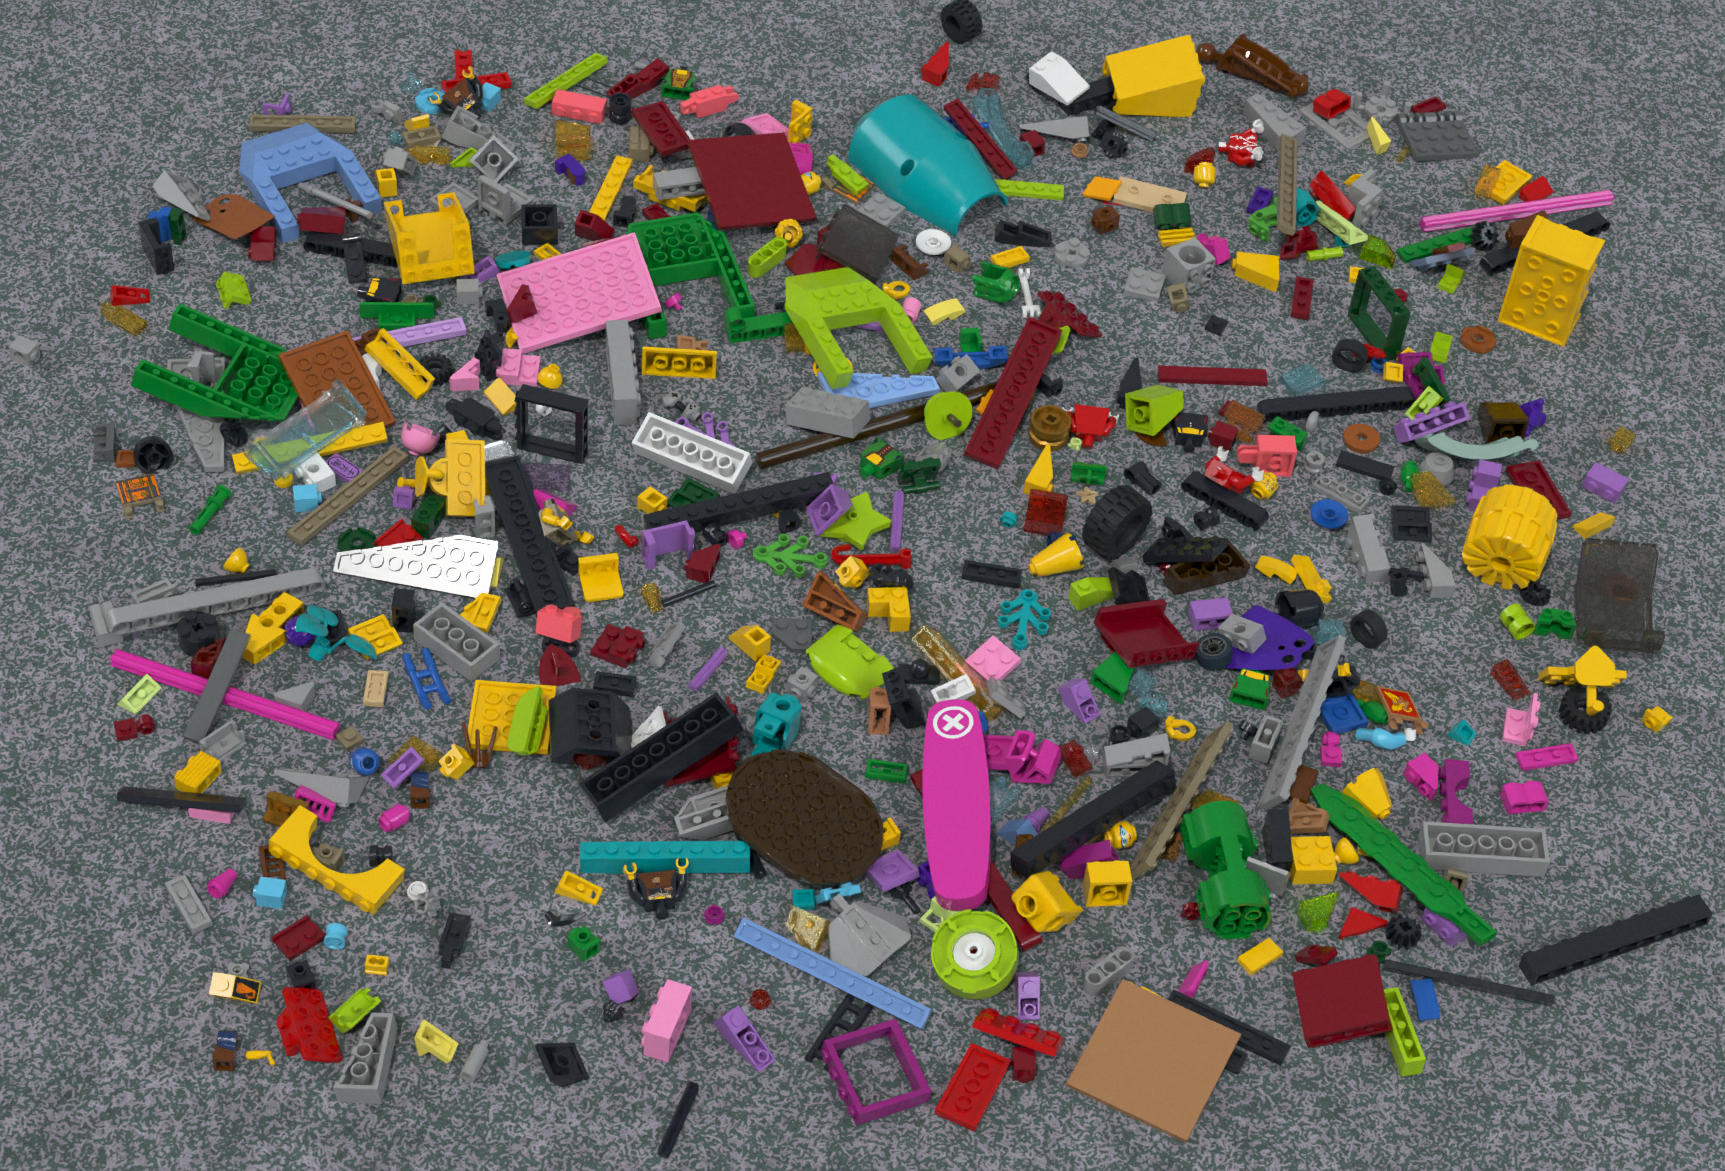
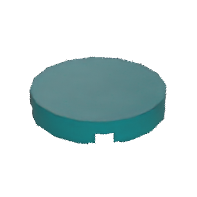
M528 251L506 252L497 256L495 262L498 268L509 269L512 265L521 267L530 263L531 254Z

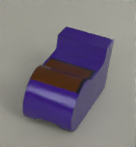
M570 154L555 160V172L558 175L563 173L570 179L571 184L576 186L585 183V168Z

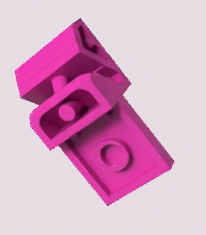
M1017 730L1015 736L983 735L988 769L1009 770L1012 782L1051 784L1061 759L1060 748L1056 744L1045 738L1033 749L1032 746L1036 737L1032 731Z

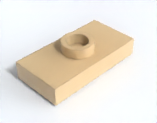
M368 670L363 706L384 707L389 671Z

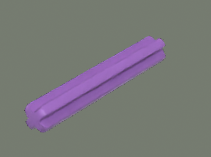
M902 491L894 493L890 538L891 551L900 550L904 493Z

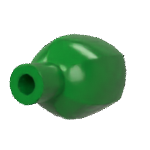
M1407 461L1401 469V481L1405 485L1406 492H1411L1412 487L1419 479L1420 470L1414 461Z
M1360 698L1357 700L1366 718L1375 724H1387L1388 715L1383 705L1375 701L1365 702Z

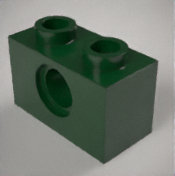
M427 493L411 518V527L423 538L430 539L446 514V499Z

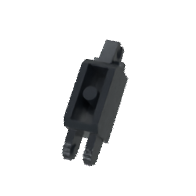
M452 398L446 403V410L454 416V421L457 425L464 426L472 434L479 435L482 438L486 436L495 441L501 440L502 425L495 420V412L472 398H466L462 402Z

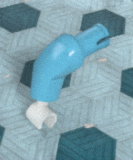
M1359 727L1356 731V739L1372 742L1374 746L1381 749L1393 750L1405 745L1406 741H1414L1416 739V729L1404 728V733L1397 732L1391 734L1378 727L1374 730Z

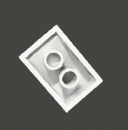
M1052 51L1029 68V84L1067 106L1090 88L1087 82L1064 58Z

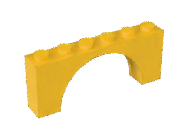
M300 805L269 839V852L274 857L286 861L292 868L299 869L308 878L320 882L326 889L338 893L344 900L351 901L363 912H369L374 915L404 880L405 869L388 858L376 868L357 874L339 873L325 867L314 857L309 846L310 837L317 828V815Z

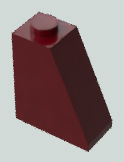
M306 207L302 208L301 213L297 214V224H300V230L344 234L345 208Z

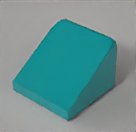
M1465 719L1455 723L1447 736L1466 746H1469L1477 735Z

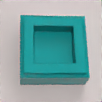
M793 889V910H815L814 889Z

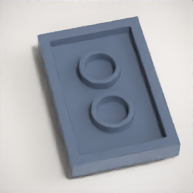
M1473 248L1412 260L1410 264L1411 267L1418 266V270L1468 260L1467 256L1474 255Z

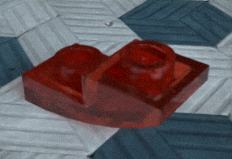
M1206 148L1189 156L1185 161L1184 173H1194L1195 166L1199 165L1200 162L1213 163L1215 156L1214 148Z

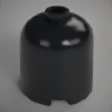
M1310 589L1282 591L1277 594L1275 599V605H1278V613L1276 614L1286 618L1298 627L1317 624L1324 611V603L1320 596Z

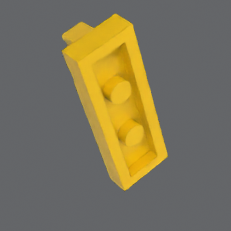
M1294 555L1291 558V562L1306 589L1318 593L1323 603H1329L1332 599L1329 594L1332 587L1328 580L1321 579L1309 556Z

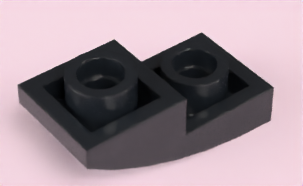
M1170 517L1164 518L1162 533L1165 537H1168V539L1184 537L1185 539L1194 538L1180 523Z

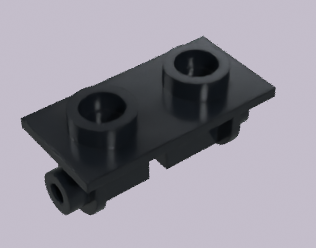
M1103 119L1091 136L1102 140L1106 131L1113 134L1118 125Z
M516 578L511 579L509 588L504 590L517 618L535 614L524 585Z

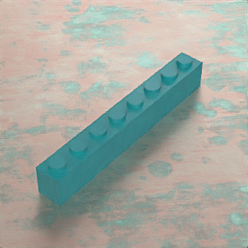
M744 841L580 842L581 873L624 874L623 866L626 864L627 871L632 872V863H635L637 866V871L634 874L676 870V873H678L679 869L676 867L677 858H679L678 865L680 867H684L686 865V858L688 859V867L685 869V873H750V847Z

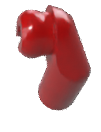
M623 525L615 527L616 534L627 547L633 548V546L638 545V538L636 536L630 537Z

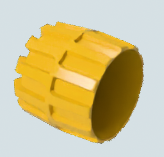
M1505 484L1504 486L1489 489L1487 494L1481 497L1467 531L1462 559L1464 564L1467 565L1468 571L1474 577L1482 575L1481 581L1485 584L1493 586L1495 582H1498L1502 589L1512 590L1513 584H1518L1520 589L1528 587L1529 580L1536 582L1540 577L1553 545L1557 529L1556 509L1552 507L1544 495H1540L1528 487Z

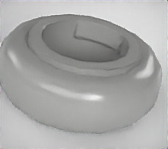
M1312 411L1308 417L1305 426L1308 433H1312L1318 424L1320 416L1317 411Z

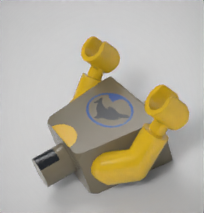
M554 499L544 501L545 508L540 510L538 514L546 538L559 547H563L566 543H571L575 540H580L585 544L592 542L594 539L593 535L586 531L581 535V532L574 530L573 522L570 521L568 513L558 506Z

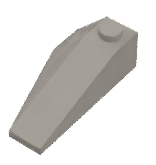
M457 106L441 137L457 146L472 147L477 150L492 135L500 140L511 152H513L516 146L502 134L494 133L490 130L491 126L487 123L482 124L478 121V116L460 106Z
M164 170L152 185L160 199L167 200L206 221L211 219L206 208L201 205L202 199L197 197L199 194L198 190L189 179Z

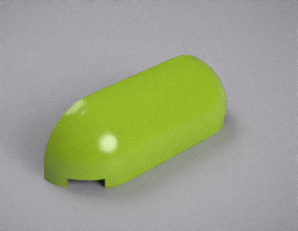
M540 687L527 691L516 704L507 740L508 748L515 754L522 756L531 755L537 752L547 715V706L543 705L541 694L544 693Z

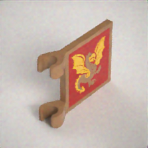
M1376 686V692L1388 715L1389 727L1397 730V723L1402 724L1403 720L1413 721L1416 733L1423 735L1422 728L1427 729L1428 723L1421 719L1409 692Z

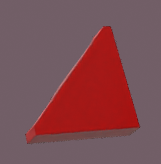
M1351 907L1338 939L1342 940L1352 935H1361L1381 927L1386 928L1388 921Z

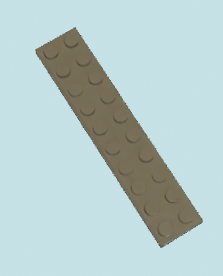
M1224 722L1204 738L1131 863L1132 880L1135 878L1140 879L1147 870L1151 871L1156 866L1157 857L1166 849L1165 843L1174 835L1173 829L1182 821L1181 815L1189 809L1191 805L1189 801L1199 792L1197 788L1207 778L1206 772L1214 766V758L1222 752V744L1230 738L1231 734L1229 732L1233 727L1230 722Z

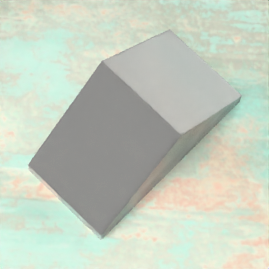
M312 681L273 693L274 701L306 711L315 697L314 683Z

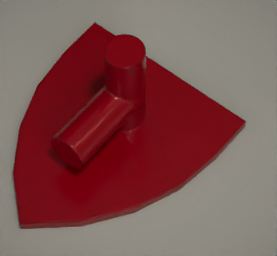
M550 644L540 660V684L561 686L581 682L579 671L571 657L562 649Z

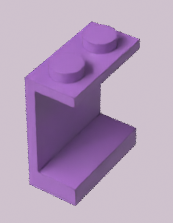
M687 520L642 531V558L648 570L655 568L656 555L683 549L690 560L692 552L695 551L693 543L695 532L693 527L690 528Z

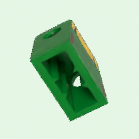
M1241 669L1231 689L1229 702L1265 711L1269 699V675L1262 673V670Z

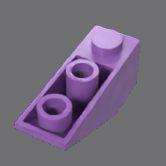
M739 1005L713 1022L723 1038L758 1072L776 1060Z

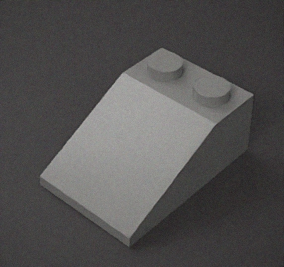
M1248 857L1246 862L1247 869L1261 875L1262 879L1265 880L1267 889L1270 890L1271 897L1277 899L1278 895L1283 897L1291 873Z

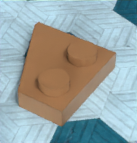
M1293 798L1289 811L1291 834L1326 832L1330 815L1324 809L1315 808L1310 803L1304 804L1298 798Z

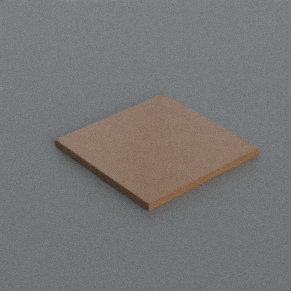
M1122 979L1066 1086L1187 1143L1241 1034Z

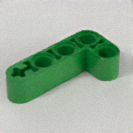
M730 307L725 311L724 329L729 342L732 344L734 342L751 341V339H767L771 336L793 335L797 331L787 312L743 318L739 307Z

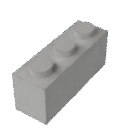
M696 167L653 173L652 186L658 200L705 193Z

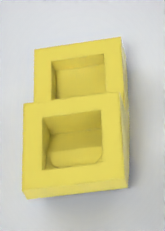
M957 298L937 303L923 310L932 325H936L946 318L953 320L966 312Z

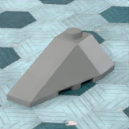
M1087 116L1019 125L1022 130H1036L1042 134L1076 139V142L1087 141L1086 138H1090Z
M274 769V774L297 786L303 785L329 800L336 802V806L349 807L350 803H357L369 776L347 773L332 774L330 776V772L324 771L311 774L310 770Z

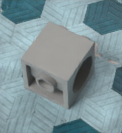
M1192 238L1166 249L1162 274L1166 275V278L1172 285L1184 283L1186 292L1193 293L1196 289L1207 287L1211 284L1216 258L1196 238Z

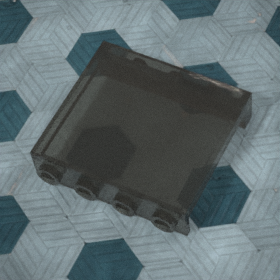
M843 204L841 209H836L833 215L835 220L831 219L827 226L829 231L826 230L821 239L824 242L820 241L816 248L818 254L815 259L818 260L821 253L867 278L875 285L899 234L850 206Z

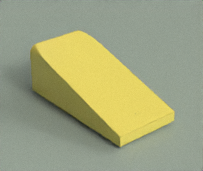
M1371 117L1366 129L1376 154H1380L1388 150L1391 140L1374 117Z

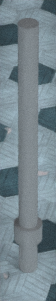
M303 182L298 184V188L306 191L308 195L320 197L369 219L373 216L371 211L321 191L317 186L307 185Z

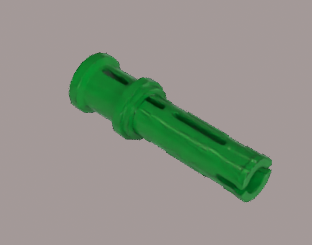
M217 485L215 487L213 495L209 496L206 500V506L189 526L188 529H190L191 533L199 535L214 513L221 510L225 500L231 497V491L226 486Z

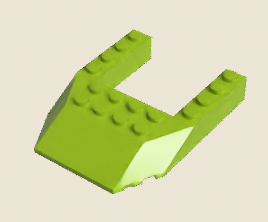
M846 267L785 278V310L832 389L847 387L854 373V370L830 332L833 329L879 322L909 373L912 375L927 371L933 357L901 304L860 274Z

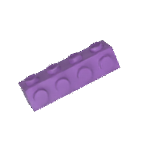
M1452 401L1444 404L1445 408L1440 409L1438 406L1429 409L1430 413L1428 414L1421 412L1415 414L1414 419L1410 420L1407 417L1399 420L1400 424L1393 426L1398 443L1411 441L1469 420L1465 403L1455 404Z

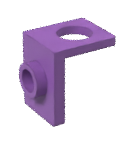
M285 94L280 106L263 103V115H271L267 111L269 108L274 109L276 115L290 113V94Z

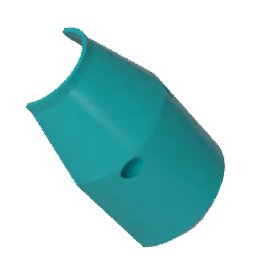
M907 94L888 99L878 104L867 114H864L857 123L851 137L848 161L873 183L877 184V187L893 201L905 206L907 211L951 233L954 237L957 236L959 225L965 214L981 199L997 195L1002 204L1008 206L1006 195L1001 192L976 146L920 97Z

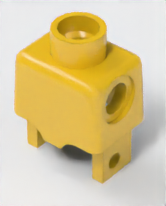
M1050 871L1031 875L1011 896L1018 913L1027 919L1036 932L1058 931L1063 925L1070 924L1083 911L1081 906H1077L1058 882L1060 879L1057 875H1053Z

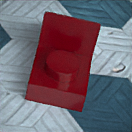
M522 284L509 305L507 314L510 323H516L537 314L529 285Z

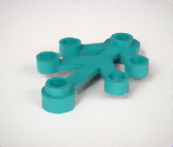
M1029 589L1022 590L1018 598L1011 602L1003 601L1000 607L1002 613L1009 614L1012 609L1023 605L1021 610L1009 616H999L997 622L1000 628H1007L1009 624L1020 619L1018 632L1012 638V647L1016 650H1024L1027 647L1028 639L1025 633L1028 621L1036 629L1037 634L1046 635L1048 632V624L1040 622L1030 612V606L1039 614V618L1043 621L1050 619L1051 610L1043 608L1037 602V593Z

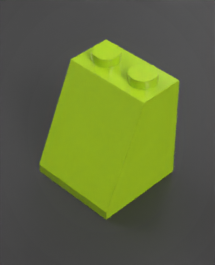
M1153 385L1125 393L1126 429L1152 436L1156 435L1183 409V390Z

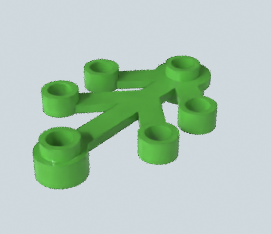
M787 534L779 535L778 541L769 546H758L753 550L754 559L760 563L766 562L774 570V573L779 576L785 574L787 566L795 577H803L805 575V567L800 564L797 565L794 561L812 563L817 569H824L828 565V557L823 552H818L815 555L795 554L797 551L808 547L809 539L806 536L798 537L797 543L781 552L776 550L789 545L790 537ZM774 559H779V560H781L783 563H781V562L777 563Z

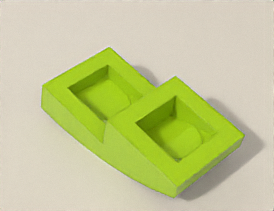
M1435 332L1430 349L1434 361L1446 363L1453 336Z

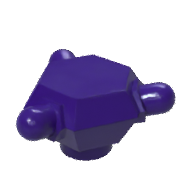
M1542 398L1519 405L1529 418V424L1524 437H1528L1534 427H1541L1546 421V414L1543 413L1544 400Z

